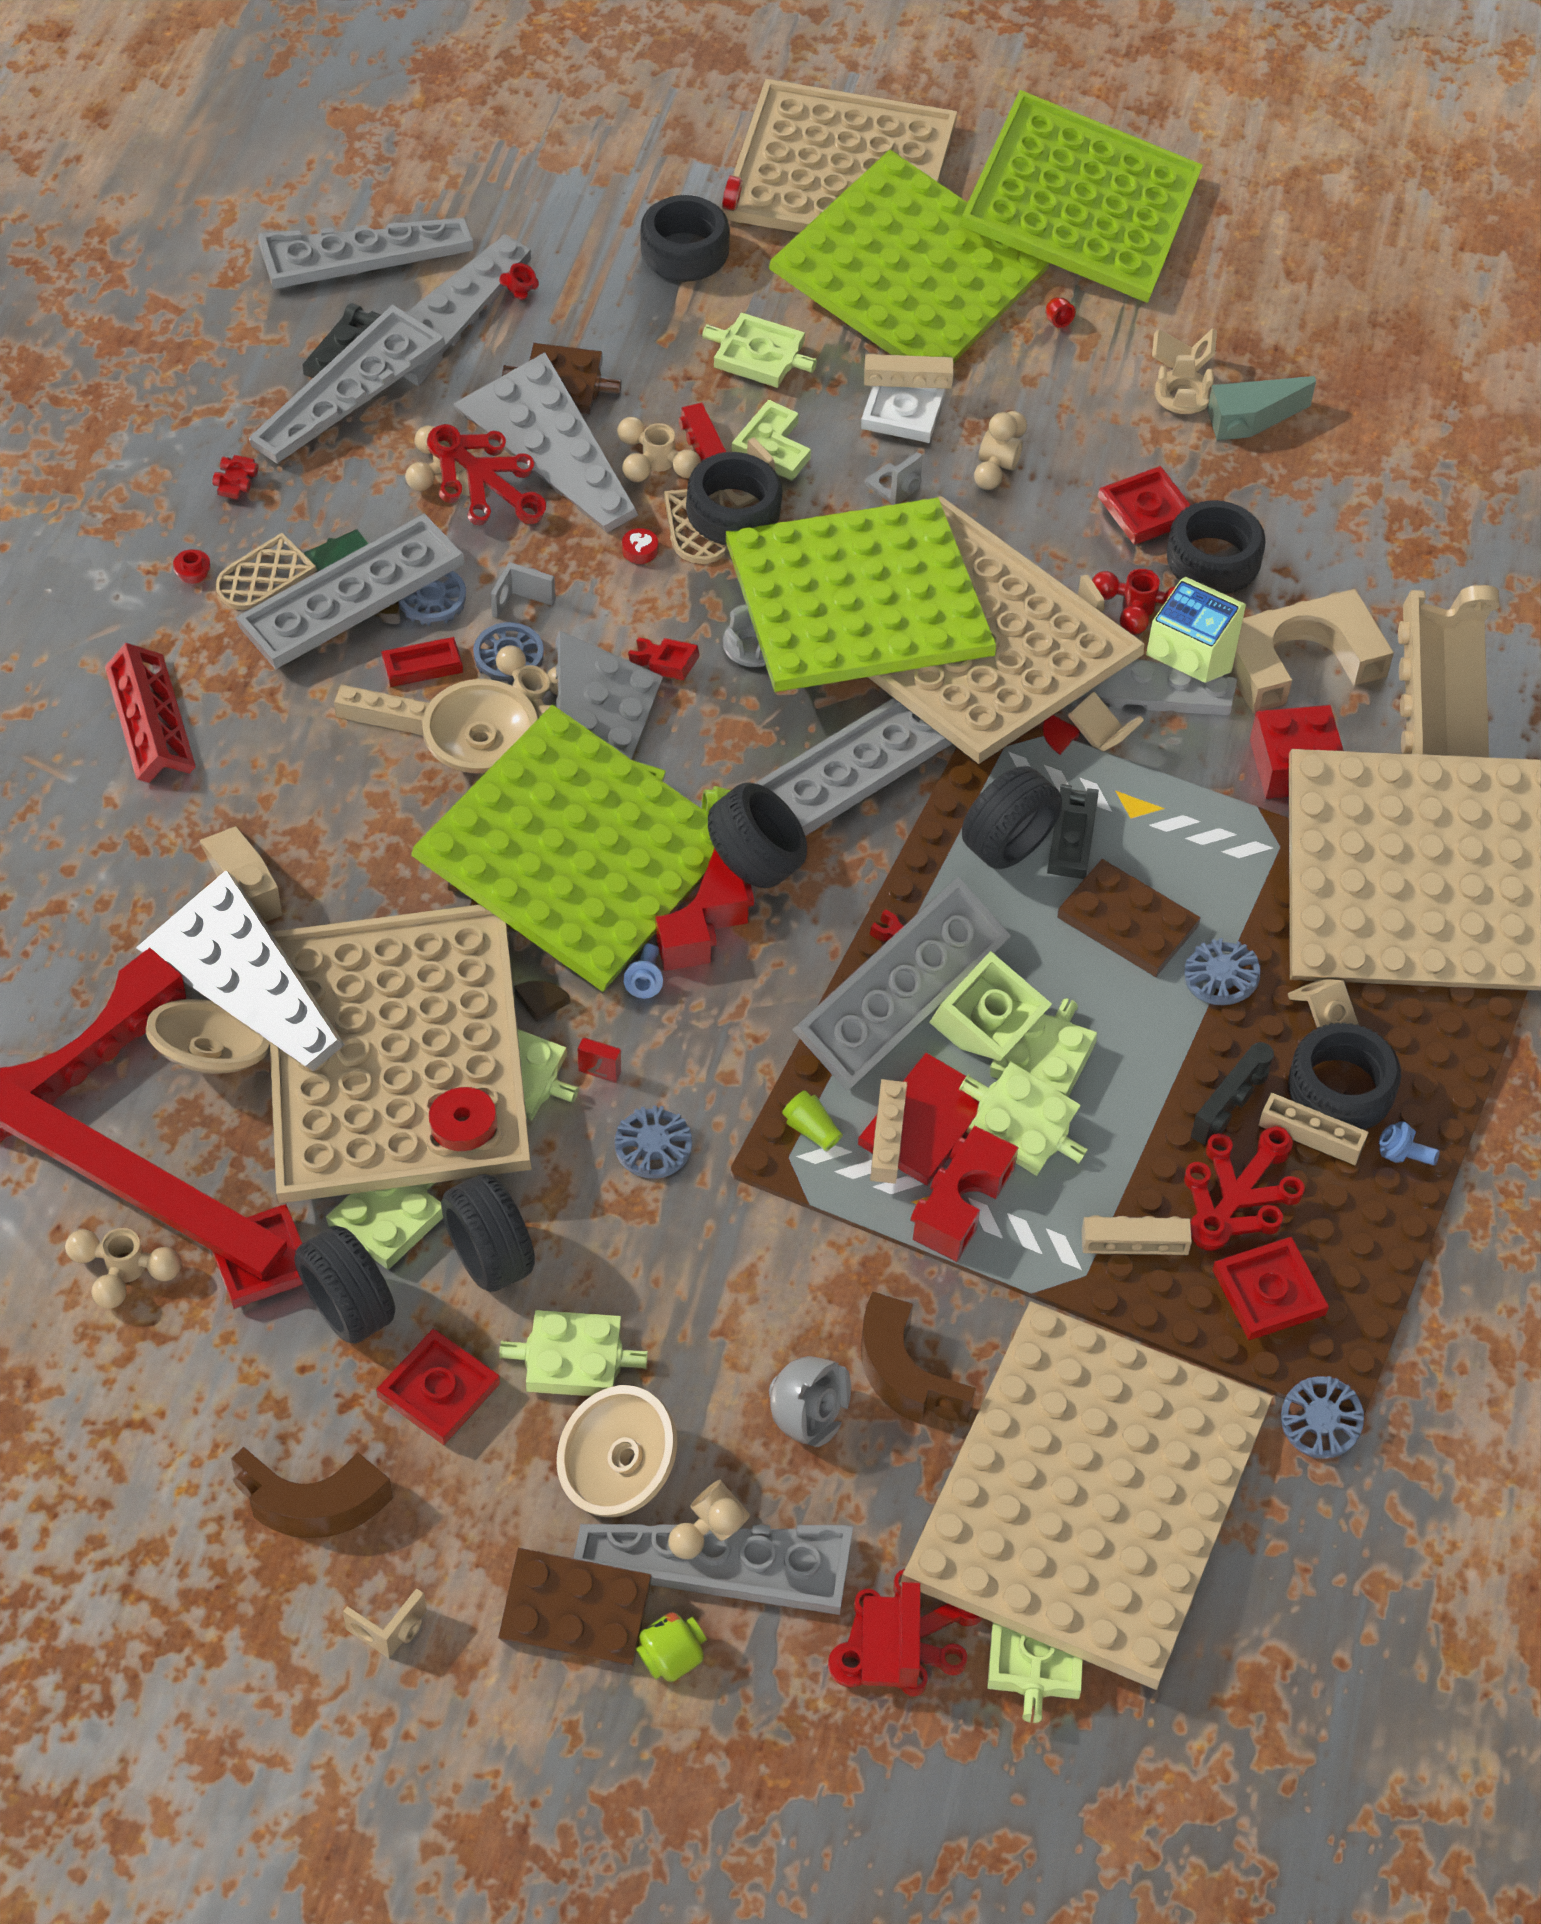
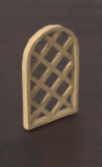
M687 489L664 491L671 535L670 540L675 552L682 559L697 564H707L722 558L728 550L726 545L709 540L701 547L693 542L700 534L693 528L688 517L683 519L676 515L681 508L686 510ZM721 490L709 496L711 500L718 496L719 505L724 506ZM677 497H685V498L681 501V500H679ZM669 500L677 504V506L672 510L670 508ZM672 519L681 523L675 530ZM685 527L695 532L689 538L679 533ZM676 538L684 542L680 547L676 541ZM713 544L722 548L715 554L708 551ZM690 546L698 552L695 555H691L684 550Z
M280 533L227 566L216 580V592L221 602L229 608L249 610L316 572L317 569L283 533ZM283 543H285L291 550H282ZM278 544L277 550L270 549ZM275 555L274 563H261L262 556ZM280 556H293L292 564H279ZM257 557L256 563L249 562ZM298 557L306 565H297ZM254 568L253 576H240L241 569ZM259 569H272L271 577H258ZM236 570L235 576H229V574ZM277 570H290L289 577L276 578ZM295 570L302 571L294 576ZM223 581H233L232 589H221ZM238 582H251L250 590H237ZM256 583H269L267 592L255 591ZM274 583H275V584H281V585H279L278 587H276L275 589H273V588H274ZM223 595H230V598L227 599ZM235 596H248L247 602H234ZM253 597H260V598H258V599L252 601V600H253Z

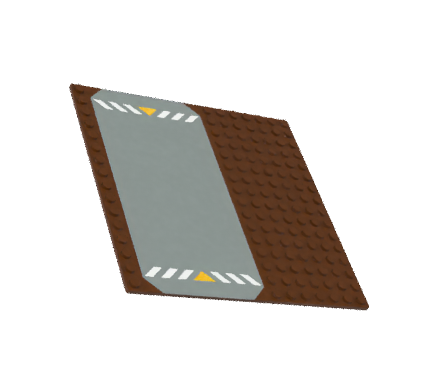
M1038 727L1032 728L979 764L956 747L819 1004L886 943L869 935L874 922L882 928H889L887 924L880 921L882 912L885 909L896 915L898 921L905 926L953 880L960 877L1011 935L994 954L1052 1003L1044 1014L1055 1016L1062 1000L1068 998L1069 1004L1073 1000L1078 1005V1009L1075 1011L1070 1022L1097 1032V1042L1069 1095L1070 1099L1081 1106L1070 1122L1067 1137L1087 1148V1152L1080 1163L1077 1164L1071 1158L1057 1151L1047 1159L1037 1176L1016 1164L1013 1173L997 1199L981 1192H967L961 1195L965 1202L980 1209L977 1231L958 1262L912 1240L915 1223L910 1221L911 1215L919 1200L922 1198L927 1201L933 1192L930 1190L932 1181L926 1186L899 1169L897 1171L896 1184L870 1181L873 1154L858 1145V1137L878 1112L881 1079L903 1082L923 1055L928 1053L962 1074L970 1075V1077L988 1088L998 1080L990 1076V1066L994 1059L959 1049L929 1023L940 1005H938L864 1077L847 1091L804 1042L799 1039L731 1166L732 1178L1282 1399L1286 1398L1295 1385L1307 1378L1330 1376L1334 1379H1339V1381L1350 1386L1355 1391L1365 1416L1528 990L1344 982L1359 1026L1371 1029L1373 1032H1377L1379 1036H1382L1384 1040H1387L1388 1044L1395 1050L1401 1067V1082L1394 1104L1381 1122L1365 1130L1369 1133L1356 1165L1293 1140L1288 1159L1280 1164H1271L1253 1187L1254 1189L1278 1186L1280 1181L1287 1176L1297 1177L1303 1182L1305 1189L1302 1199L1298 1204H1268L1276 1206L1283 1214L1282 1224L1278 1232L1274 1234L1256 1232L1232 1235L1226 1245L1214 1251L1199 1248L1191 1238L1192 1242L1188 1255L1083 1253L1081 1230L1084 1217L1094 1215L1102 1217L1127 1216L1129 1218H1143L1146 1216L1155 1218L1180 1217L1182 1219H1190L1191 1222L1197 1211L1191 1189L1185 1185L1184 1176L1187 1166L1193 1162H1202L1210 1168L1211 1177L1207 1188L1214 1209L1217 1207L1223 1197L1213 1161L1206 1154L1207 1143L1205 1145L1201 1144L1191 1137L1196 1114L1253 1044L1258 1042L1269 1044L1274 1051V1057L1269 1066L1270 1071L1266 1082L1260 1085H1252L1254 1090L1251 1097L1242 1108L1237 1105L1231 1111L1232 1118L1222 1133L1227 1135L1233 1143L1230 1159L1236 1180L1257 1154L1260 1135L1266 1130L1258 1125L1262 1111L1271 1093L1293 1101L1288 1086V1076L1293 1057L1299 1043L1308 1033H1311L1314 1029L1316 1030L1317 1026L1308 1001L1290 1000L1288 997V993L1314 982L1290 980L1289 818L1074 740L1060 755L1047 744L1043 729ZM1029 766L1036 769L1058 790H1060L1061 784L1072 785L1073 790L1087 792V788L1099 790L1087 875L1101 859H1104L1201 917L1199 927L1157 977L1152 976L1057 918L1059 907L1084 879L1047 874L1054 827L1031 854L1019 863L1004 869L989 867L965 845L962 839V825L965 816L977 797L996 778L1015 767ZM1219 938H1223V942L1237 944L1240 941L1242 945L1246 944L1249 951H1254L1260 966V981L1256 990L1246 999L1230 1005H1214L1194 996L1185 982V964L1187 958L1195 952V947L1201 946V943L1205 942L1208 945L1212 943V939L1219 941ZM1222 951L1223 954H1225V955H1228V954L1232 953V952ZM1215 952L1211 953L1213 958L1217 957ZM1203 957L1198 960L1199 962H1207ZM1251 965L1241 967V969L1253 970ZM1202 980L1195 984L1198 988L1202 989L1208 982L1207 980ZM1235 985L1227 989L1229 995L1240 992ZM1214 988L1212 995L1218 996L1219 989ZM1332 1060L1313 1067L1317 1078L1326 1087L1335 1092L1346 1095H1360L1376 1088L1370 1075L1359 1066L1350 1062ZM804 1090L811 1096L816 1095L836 1127L843 1134L840 1141L827 1152L818 1144L787 1125L788 1119L782 1114L787 1104ZM1401 1121L1408 1123L1416 1131L1413 1142L1440 1151L1436 1165L1433 1166L1405 1157L1404 1161L1399 1163L1385 1159L1380 1154L1379 1139L1382 1132L1389 1125H1395ZM1271 1140L1275 1144H1281L1278 1140ZM1221 1145L1213 1146V1148L1218 1151L1226 1150ZM950 1157L942 1166V1168H948L952 1161ZM1191 1174L1194 1179H1204L1201 1174ZM1291 1187L1284 1188L1285 1191L1289 1194L1297 1193V1191ZM1266 1205L1238 1208L1231 1218L1257 1216L1259 1209ZM1270 1216L1263 1217V1220L1267 1223L1276 1222ZM1205 1225L1208 1230H1218L1214 1226ZM1292 1236L1329 1306L1327 1314L1249 1341L1212 1270L1214 1262ZM1314 1385V1394L1319 1398L1325 1397L1327 1385ZM1335 1388L1328 1400L1336 1403L1342 1392ZM1304 1390L1298 1393L1308 1405L1312 1402ZM1349 1399L1339 1405V1409L1342 1412L1355 1411ZM1340 1419V1422L1356 1427V1421Z

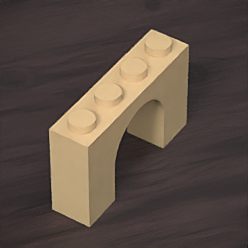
M1351 589L1344 592H1334L1328 596L1310 601H1300L1294 605L1275 610H1266L1260 614L1243 618L1233 668L1230 674L1232 677L1237 678L1236 685L1251 712L1256 713V711H1263L1287 704L1292 679L1275 651V648L1284 642L1309 640L1327 647L1336 655L1354 686L1387 677L1394 652L1356 589Z

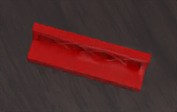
M125 643L107 663L105 669L136 779L150 783L164 767L190 774L196 765L164 656L161 653ZM143 662H144V663L151 664V665L153 666V669H154V673H155V674H153V673L143 664ZM150 687L162 697L163 702L151 692ZM158 715L170 725L171 730L159 720ZM166 743H167L176 753H178L179 756L169 754V751H168V748H167Z

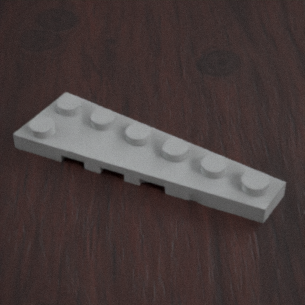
M465 218L417 221L414 223H389L385 229L376 230L368 228L367 225L355 226V231L335 233L334 228H321V234L301 235V230L258 234L259 246L273 289L473 251V240Z
M504 234L406 312L444 336L446 346L429 360L424 361L404 375V378L417 386L427 378L442 361V354L450 345L454 347L461 339L462 331L468 325L473 326L479 319V312L485 305H491L500 295V292L506 288L499 282L500 275L508 273L514 263L527 265L531 260V249Z
M392 304L249 437L251 447L278 464L418 365L429 360L446 346L444 336Z
M1136 659L1074 700L1072 705L1077 706L1090 693L1095 692L1103 703H1109V708L1123 709L1124 705L1132 704L1143 705L1146 710L1151 711L1172 710L1181 713L1230 716L1237 678L1223 675L1204 683L1166 664Z

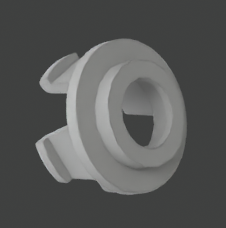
M747 604L738 606L731 611V622L723 635L724 651L730 659L740 665L748 667L765 666L759 644L756 652H748L743 648L742 641L744 639L757 636Z

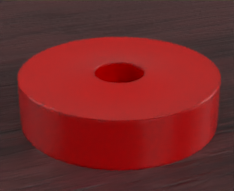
M458 1087L444 1092L433 1102L428 1115L431 1133L436 1142L442 1147L453 1151H470L481 1147L492 1138L498 1123L495 1105L490 1096L472 1087ZM462 1117H468L467 1120L458 1121Z

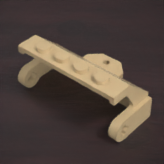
M1489 585L1466 587L1460 591L1450 609L1424 603L1426 591L1411 590L1403 603L1404 621H1400L1398 628L1399 644H1404V657L1400 659L1399 679L1400 681H1405V694H1402L1400 699L1401 717H1406V731H1403L1401 736L1402 754L1489 757L1485 620L1491 611L1499 608V590Z

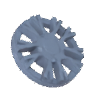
M451 571L444 575L449 578L444 583L437 579L399 600V608L406 614V618H411L413 622L419 620L421 625L427 623V626H431V622L442 620L448 623V620L452 621L454 615H459L461 610L463 611L466 587L462 578L456 572ZM459 597L457 602L449 599ZM411 604H417V605H416L415 607H413V608H411V607L409 606V605H411Z
M504 622L490 626L477 637L474 643L473 652L476 667L480 673L483 672L491 677V680L508 681V684H512L515 680L513 676L503 674L498 668L496 670L490 668L496 665L497 653L505 646H516L525 654V666L534 665L539 667L542 665L544 656L543 642L540 636L530 627L520 623ZM506 631H516L518 635L516 638L506 637ZM497 634L499 640H496L492 635ZM483 643L493 647V649L480 648ZM531 649H538L537 653L526 652Z
M1219 938V941L1212 939L1211 944L1206 945L1204 942L1201 943V946L1195 947V952L1186 960L1185 982L1188 989L1198 999L1210 1004L1230 1005L1240 1002L1256 990L1260 981L1258 958L1253 950L1249 951L1247 945H1242L1240 941L1235 944L1223 942V938ZM1222 951H1227V952H1232V953H1230V954H1228V955H1225V954H1223ZM1215 952L1217 957L1213 958L1211 953ZM1203 957L1207 962H1199L1198 960ZM1251 965L1253 970L1241 969V967ZM1202 980H1207L1208 983L1202 989L1198 988L1195 984ZM1234 985L1240 990V992L1229 995L1227 991L1228 988ZM1214 988L1219 989L1218 996L1212 995Z
M644 1106L640 1110L635 1109L634 1113L625 1120H621L620 1125L617 1127L615 1135L616 1156L624 1168L637 1176L663 1178L672 1175L687 1163L691 1155L692 1136L686 1120L681 1118L679 1113L676 1115L664 1110L663 1106H660V1108L653 1106V1109H645ZM647 1118H654V1125H648ZM661 1119L670 1122L668 1125L665 1126L659 1124ZM638 1121L643 1125L642 1128L631 1126ZM677 1129H680L679 1131L674 1132V1133H672V1134L669 1135V1133H671V1132H673V1131H675V1130H677ZM685 1141V1149L673 1146L671 1143ZM624 1147H637V1150L626 1156L622 1150ZM668 1152H669L671 1155H673L675 1158H677L678 1160H677L676 1162H674V1161L667 1155ZM640 1156H642L644 1159L640 1166L635 1165ZM651 1160H662L664 1168L650 1169Z
M1330 1376L1312 1377L1295 1385L1287 1394L1281 1409V1424L1288 1441L1298 1451L1313 1458L1328 1459L1340 1456L1354 1446L1363 1429L1364 1412L1359 1398L1350 1386ZM1327 1385L1326 1396L1323 1398L1317 1397L1314 1394L1313 1386ZM1335 1388L1342 1392L1336 1403L1328 1400ZM1302 1390H1304L1312 1400V1402L1309 1405L1298 1394ZM1349 1399L1355 1411L1342 1412L1339 1409V1405ZM1291 1402L1302 1406L1305 1414L1301 1416L1288 1415ZM1340 1419L1356 1421V1427L1341 1424ZM1305 1421L1306 1427L1292 1432L1290 1425ZM1335 1430H1342L1351 1438L1340 1446L1333 1436V1432ZM1309 1431L1315 1434L1317 1438L1313 1449L1299 1441ZM1328 1435L1330 1450L1323 1451L1321 1436Z

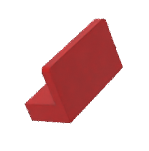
M902 1582L900 1597L865 1596L863 1599L861 1682L863 1685L917 1688L920 1670V1583Z

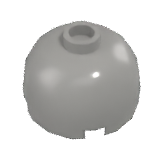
M806 1356L790 1362L772 1380L769 1388L773 1421L786 1436L797 1442L814 1447H820L832 1439L842 1422L833 1421L837 1417L840 1407L848 1409L850 1402L851 1380L846 1367L838 1365L839 1363L829 1359Z

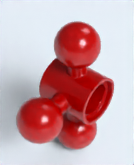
M1135 569L1131 571L1127 576L1126 583L1119 582L1117 576L1109 571H1101L1092 578L1093 583L1104 600H1110L1116 595L1124 596L1122 603L1124 610L1120 615L1119 622L1120 626L1132 635L1140 634L1146 630L1149 624V616L1154 612L1156 603L1164 605L1176 587L1173 586L1166 592L1160 591L1159 577L1148 569Z

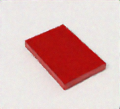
M928 1053L923 1055L903 1080V1082H907L898 1162L899 1170L928 1186L937 1171L949 1159L959 1137L965 1138L968 1134L966 1131L976 1117L978 1104L980 1103L962 1090H959L966 1075ZM877 1114L858 1137V1145L872 1154Z

